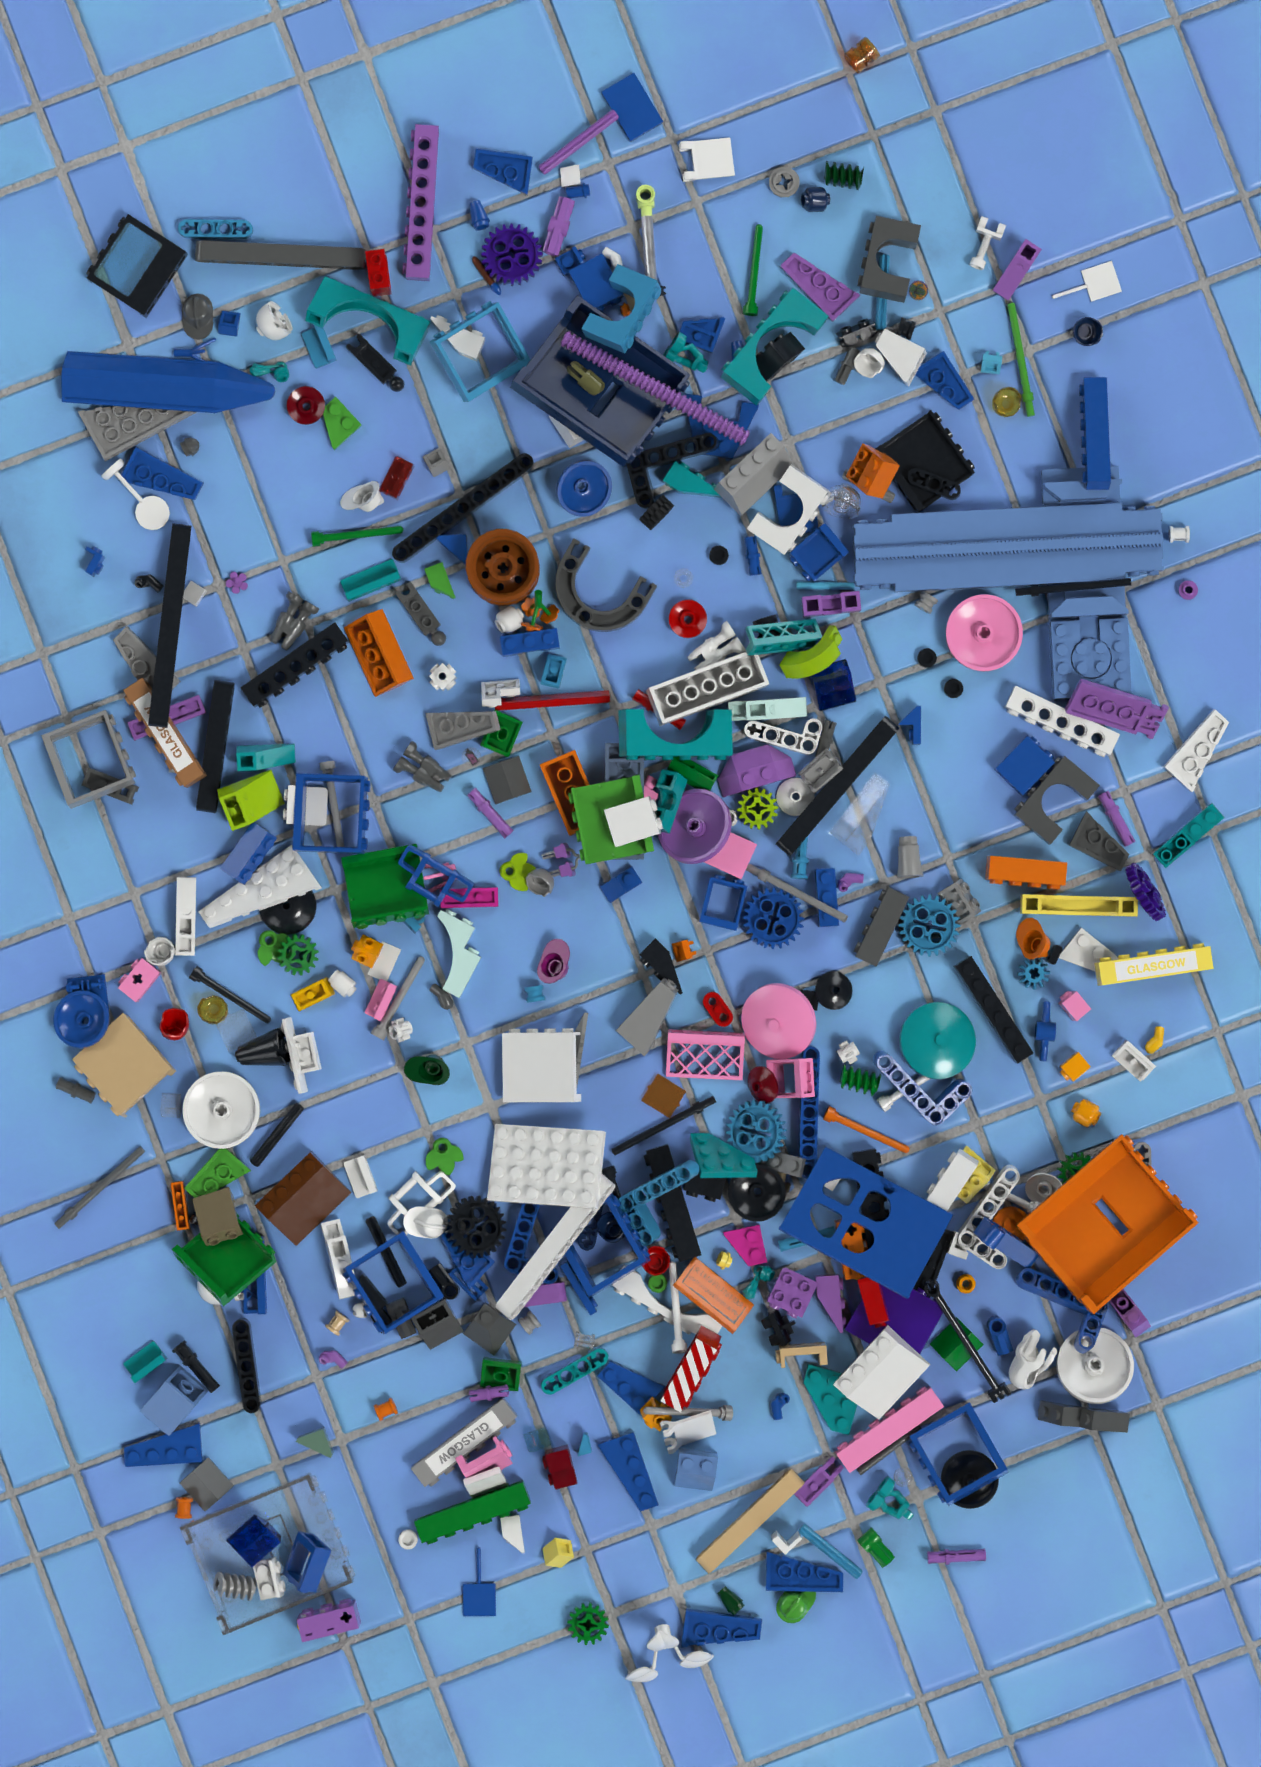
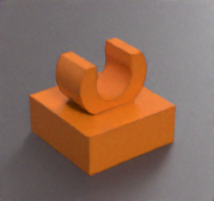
M687 939L672 944L676 962L693 958L692 956L696 954V951L691 952L689 945L694 944L693 941H688Z

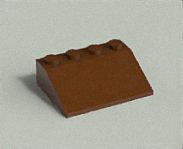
M311 1151L255 1207L297 1246L352 1192Z

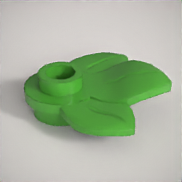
M271 930L264 931L260 935L259 943L261 946L257 953L261 964L266 966L271 960L278 963L282 962V960L276 958L281 955L277 949H282L283 946H281L280 942L286 943L285 937H289L284 933L276 934ZM267 936L272 938L270 944L265 942Z
M438 1138L433 1143V1150L426 1156V1167L428 1170H432L438 1166L446 1175H451L455 1162L464 1160L463 1153L459 1147L451 1145L448 1139ZM440 1144H445L446 1149L444 1151L439 1150Z

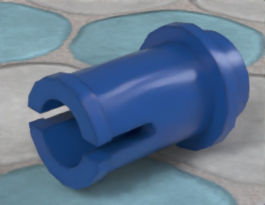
M583 183V185L566 187L567 198H587V196H590L589 184L585 185Z

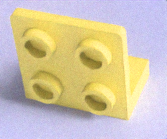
M966 1145L962 1150L979 1161L978 1166L958 1194V1197L967 1204L990 1181L996 1170Z

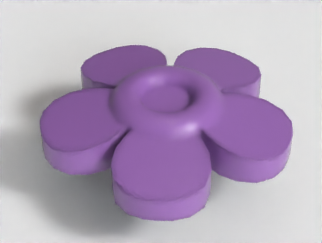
M232 572L230 574L232 580H227L226 586L228 588L232 587V592L238 594L240 588L242 590L247 589L248 584L244 582L247 576L241 573L238 577L236 572Z

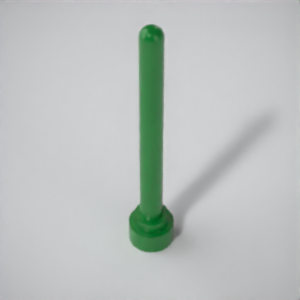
M757 224L755 227L748 302H745L742 313L747 316L758 315L755 299L763 232L761 224Z
M395 526L331 534L313 531L311 532L313 547L321 546L320 544L328 541L401 534L403 527Z

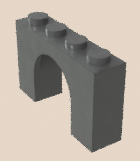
M876 216L875 222H871L868 233H872L871 240L867 239L865 251H868L867 258L863 257L861 265L864 273L859 275L857 286L861 287L860 294L902 303L905 302L910 279L884 272L877 264L876 254L880 249L889 245L915 250L921 225Z
M1063 756L1061 759L1059 757L1056 758L1055 763L1052 765L1053 769L1049 774L1045 772L1039 779L1041 782L1037 788L1033 786L1026 794L1029 798L1024 803L1021 801L1014 809L1016 811L1014 816L1048 845L1052 844L1063 829L1043 811L1042 796L1047 788L1055 784L1066 785L1086 801L1100 786L1066 756Z

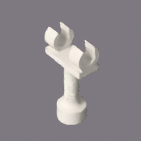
M981 216L976 232L983 234L984 238L977 256L972 257L969 264L978 270H984L986 265L984 256L991 238L1000 241L1006 225L999 223L996 233L985 229L988 218Z

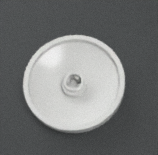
M213 1072L202 1076L189 1088L183 1102V1119L188 1131L197 1141L212 1148L224 1149L241 1144L254 1132L260 1118V1102L256 1091L243 1077L230 1072Z
M1101 1328L1094 1347L1087 1353L1082 1354L1077 1352L1074 1347L1078 1331L1072 1333L1064 1341L1057 1355V1374L1063 1387L1076 1399L1090 1404L1107 1403L1118 1398L1129 1386L1134 1373L1133 1356L1126 1342L1111 1330ZM1081 1339V1344L1084 1347H1088V1342L1085 1339Z

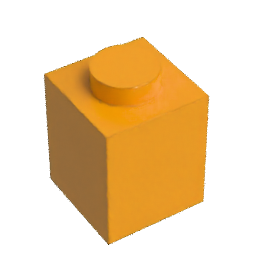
M1076 1052L1059 1067L1062 1069L1060 1074L1066 1081L1070 1079L1074 1082L1091 1066L1079 1052Z

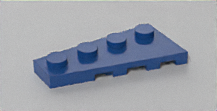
M135 447L121 474L130 484L196 500L204 482L138 447Z
M686 1609L681 1648L690 1645L702 1646L709 1643L721 1644L728 1641L760 1640L762 1619Z

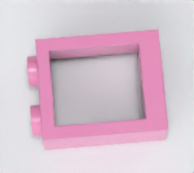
M813 1058L766 1060V1067L772 1071L778 1083L776 1098L815 1097ZM783 1064H794L795 1092H785Z

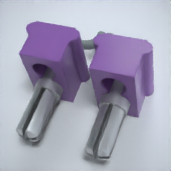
M561 843L560 846L553 847V851L541 855L546 856L542 858L543 860L556 857V859L569 858L571 851L577 857L575 866L572 861H569L564 865L558 866L559 869L549 871V873L559 872L553 874L552 877H572L576 875L575 869L578 866V860L581 859L580 854H576L573 849L569 848L567 843Z

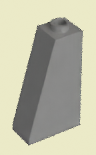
M663 978L616 1030L643 1056L651 1049L677 995V986L670 979Z

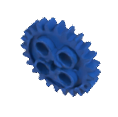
M773 887L770 893L767 888H765V894L758 891V898L752 895L753 903L746 902L750 908L743 909L748 915L742 917L748 921L743 926L749 927L746 934H753L751 940L757 938V945L764 942V948L771 944L772 949H774L775 944L782 948V942L788 946V939L795 941L793 935L801 934L797 928L804 927L799 921L805 920V918L799 917V914L804 912V910H798L797 907L801 903H794L795 896L790 899V893L787 892L784 895L782 889L778 893L775 887ZM764 901L772 903V909L769 912L763 911L761 907ZM779 902L776 917L779 920L774 922L771 934L768 935L767 932L771 922L768 916L773 915L775 904ZM783 906H787L791 910L788 917H783L780 914V909ZM759 919L766 921V929L759 930L756 927ZM779 924L785 927V933L781 936L775 933V927Z

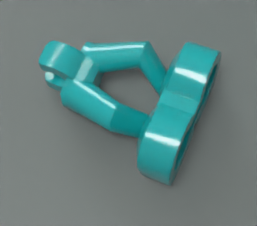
M678 332L663 356L693 371L697 369L704 373L708 367V360L703 358L704 355L693 343L685 345L687 336ZM689 350L695 359L690 360L678 356V353Z
M887 1476L881 1482L876 1492L871 1495L866 1503V1507L872 1511L881 1507L883 1512L897 1519H900L903 1515L906 1519L911 1520L913 1513L908 1509L910 1503L899 1490H893L895 1481ZM894 1496L900 1507L896 1509L887 1506L885 1498Z

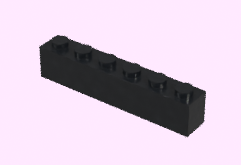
M968 956L953 967L1014 1062L1018 1064L1032 1055V1049L972 956Z
M668 1144L646 1150L647 1155H643L646 1166H651L652 1173L649 1174L650 1179L675 1167ZM680 1185L656 1198L658 1203L662 1202L664 1210L660 1211L663 1222H668L669 1228L666 1229L668 1239H673L675 1247H672L674 1258H679V1262L701 1256Z

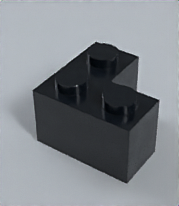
M791 332L785 336L780 334L774 342L772 340L764 347V352L761 351L756 355L758 369L763 378L768 382L786 365L794 361L805 348Z
M698 1173L697 1176L684 1183L683 1190L686 1191V1195L696 1198L698 1194L705 1195L704 1199L715 1202L716 1199H721L727 1178H700Z

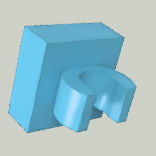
M989 351L983 354L981 363L982 373L1000 374L1002 356H1000L999 352H996V356L989 355Z

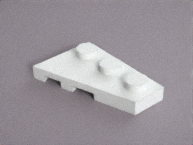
M1080 928L1063 949L1059 959L1095 972L1094 963L1100 962L1099 958L1111 957V960H1117L1118 957L1083 928Z

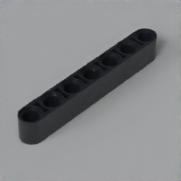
M214 681L202 768L207 776L200 780L196 805L197 811L216 813L219 799L217 789H220L234 695V682Z

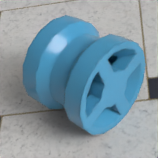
M543 985L525 987V992L528 995L527 1003L545 1000V996L542 993Z

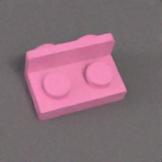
M380 979L365 1010V1014L374 1017L378 1021H382L398 986Z

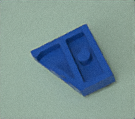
M725 318L683 321L679 332L687 336L686 344L693 343L696 348L713 353Z

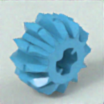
M1041 958L1038 959L1036 964L1035 959H1031V964L1025 959L1026 967L1019 965V968L1024 971L1017 972L1018 976H1024L1019 982L1027 981L1025 988H1028L1032 983L1033 990L1037 988L1036 983L1041 988L1044 987L1041 980L1049 981L1048 978L1044 977V974L1048 975L1050 971L1043 970L1048 967V964L1040 966L1042 963ZM1034 968H1036V973L1038 974V976L1033 977L1034 979H1032L1031 973H1029L1030 969L1034 970Z

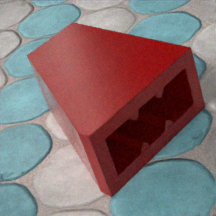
M869 1278L857 1280L869 1324L874 1325L875 1328L886 1326V1322L890 1320L881 1285Z

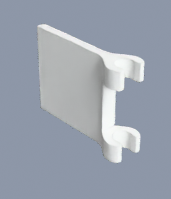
M730 138L681 141L678 144L679 152L691 150L693 171H687L682 174L683 182L735 176Z
M711 1410L675 1422H660L661 1429L668 1428L663 1431L664 1437L671 1436L673 1432L675 1434V1438L669 1437L664 1440L666 1446L672 1445L667 1448L668 1454L675 1453L683 1445L716 1434Z

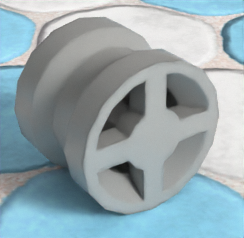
M922 591L920 599L914 605L922 611L931 614L932 607L937 604L938 600Z
M531 1311L527 1312V1316L518 1319L529 1335L533 1332V1329L542 1326Z

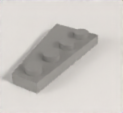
M126 626L113 641L124 660L127 661L137 681L145 678L151 688H153L156 655ZM175 675L172 690L181 682Z
M496 711L425 713L434 750H440L501 730Z

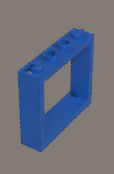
M296 773L292 850L296 852L364 854V850H367L368 847L365 830L369 828L366 811H369L370 808L367 792H370L371 783L368 781V777L360 775ZM307 781L360 783L357 847L304 846Z
M613 1194L607 1197L603 1205L607 1203L639 1259L596 1285L572 1244L565 1253V1256L588 1296L598 1294L651 1261L648 1248L640 1242V1234L636 1229L632 1228L629 1215L622 1211L620 1200Z
M404 1231L343 1268L345 1272L343 1277L348 1284L352 1283L355 1288L353 1293L358 1300L362 1299L365 1304L363 1306L364 1311L368 1316L372 1315L375 1320L373 1323L378 1333L382 1332L383 1335L444 1297ZM398 1241L432 1297L386 1326L352 1270Z
M970 1402L909 1436L912 1440L909 1442V1445L914 1453L918 1451L921 1456L918 1461L923 1470L928 1469L931 1474L927 1476L932 1486L937 1485L940 1490L937 1495L941 1502H946L948 1506L1009 1473ZM967 1413L998 1469L949 1495L918 1440Z

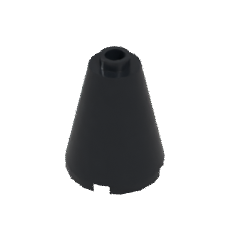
M275 1028L239 1046L235 1052L237 1062H240L241 1065L257 1066L289 1065L287 1062H290L291 1059L286 1051L285 1034H283L282 1029Z

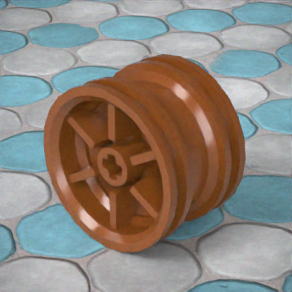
M495 529L481 535L472 544L466 558V572L473 590L481 599L497 606H510L523 601L533 592L538 583L540 564L534 546L525 536L509 529ZM505 545L509 546V551L503 552L502 547ZM487 552L491 553L492 557L488 560L484 558V555ZM519 557L524 558L525 562L523 564L517 562ZM502 564L509 568L508 571L505 570V573H501V570L498 569L499 566L502 567ZM484 571L489 573V577L486 579L482 578ZM516 576H520L522 578L521 583L515 582L514 579ZM499 583L504 585V589L501 591L497 589V584Z

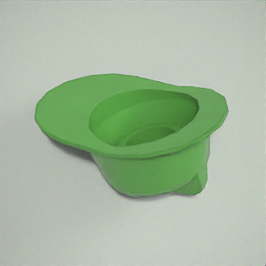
M784 1591L776 1604L778 1616L787 1623L799 1622L814 1604L816 1592Z

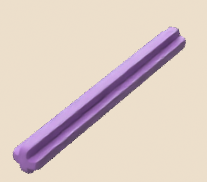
M611 110L540 164L539 169L545 175L615 122L619 118L618 114Z

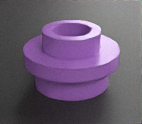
M1184 581L1180 584L1179 595L1183 599L1191 600L1196 597L1198 587L1193 581ZM1186 587H1191L1192 592L1190 594L1186 593Z

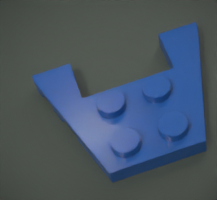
M685 393L686 398H692L691 401H697L698 405L701 403L702 396ZM742 402L739 421H733L734 424H739L740 428L744 427V430L747 431L758 410L759 404L756 406L753 403ZM691 415L688 417L692 437L712 433L719 440V446L715 451L702 455L733 459L739 447V442L735 443L734 439L730 440L728 436L724 437V434H719L718 430L714 431L712 427L708 428L707 424L703 425V422H697L698 419H692ZM712 437L705 440L706 447L713 446L714 439Z

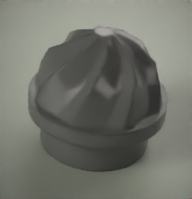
M185 438L180 443L186 457L194 456L199 450V442L194 438Z

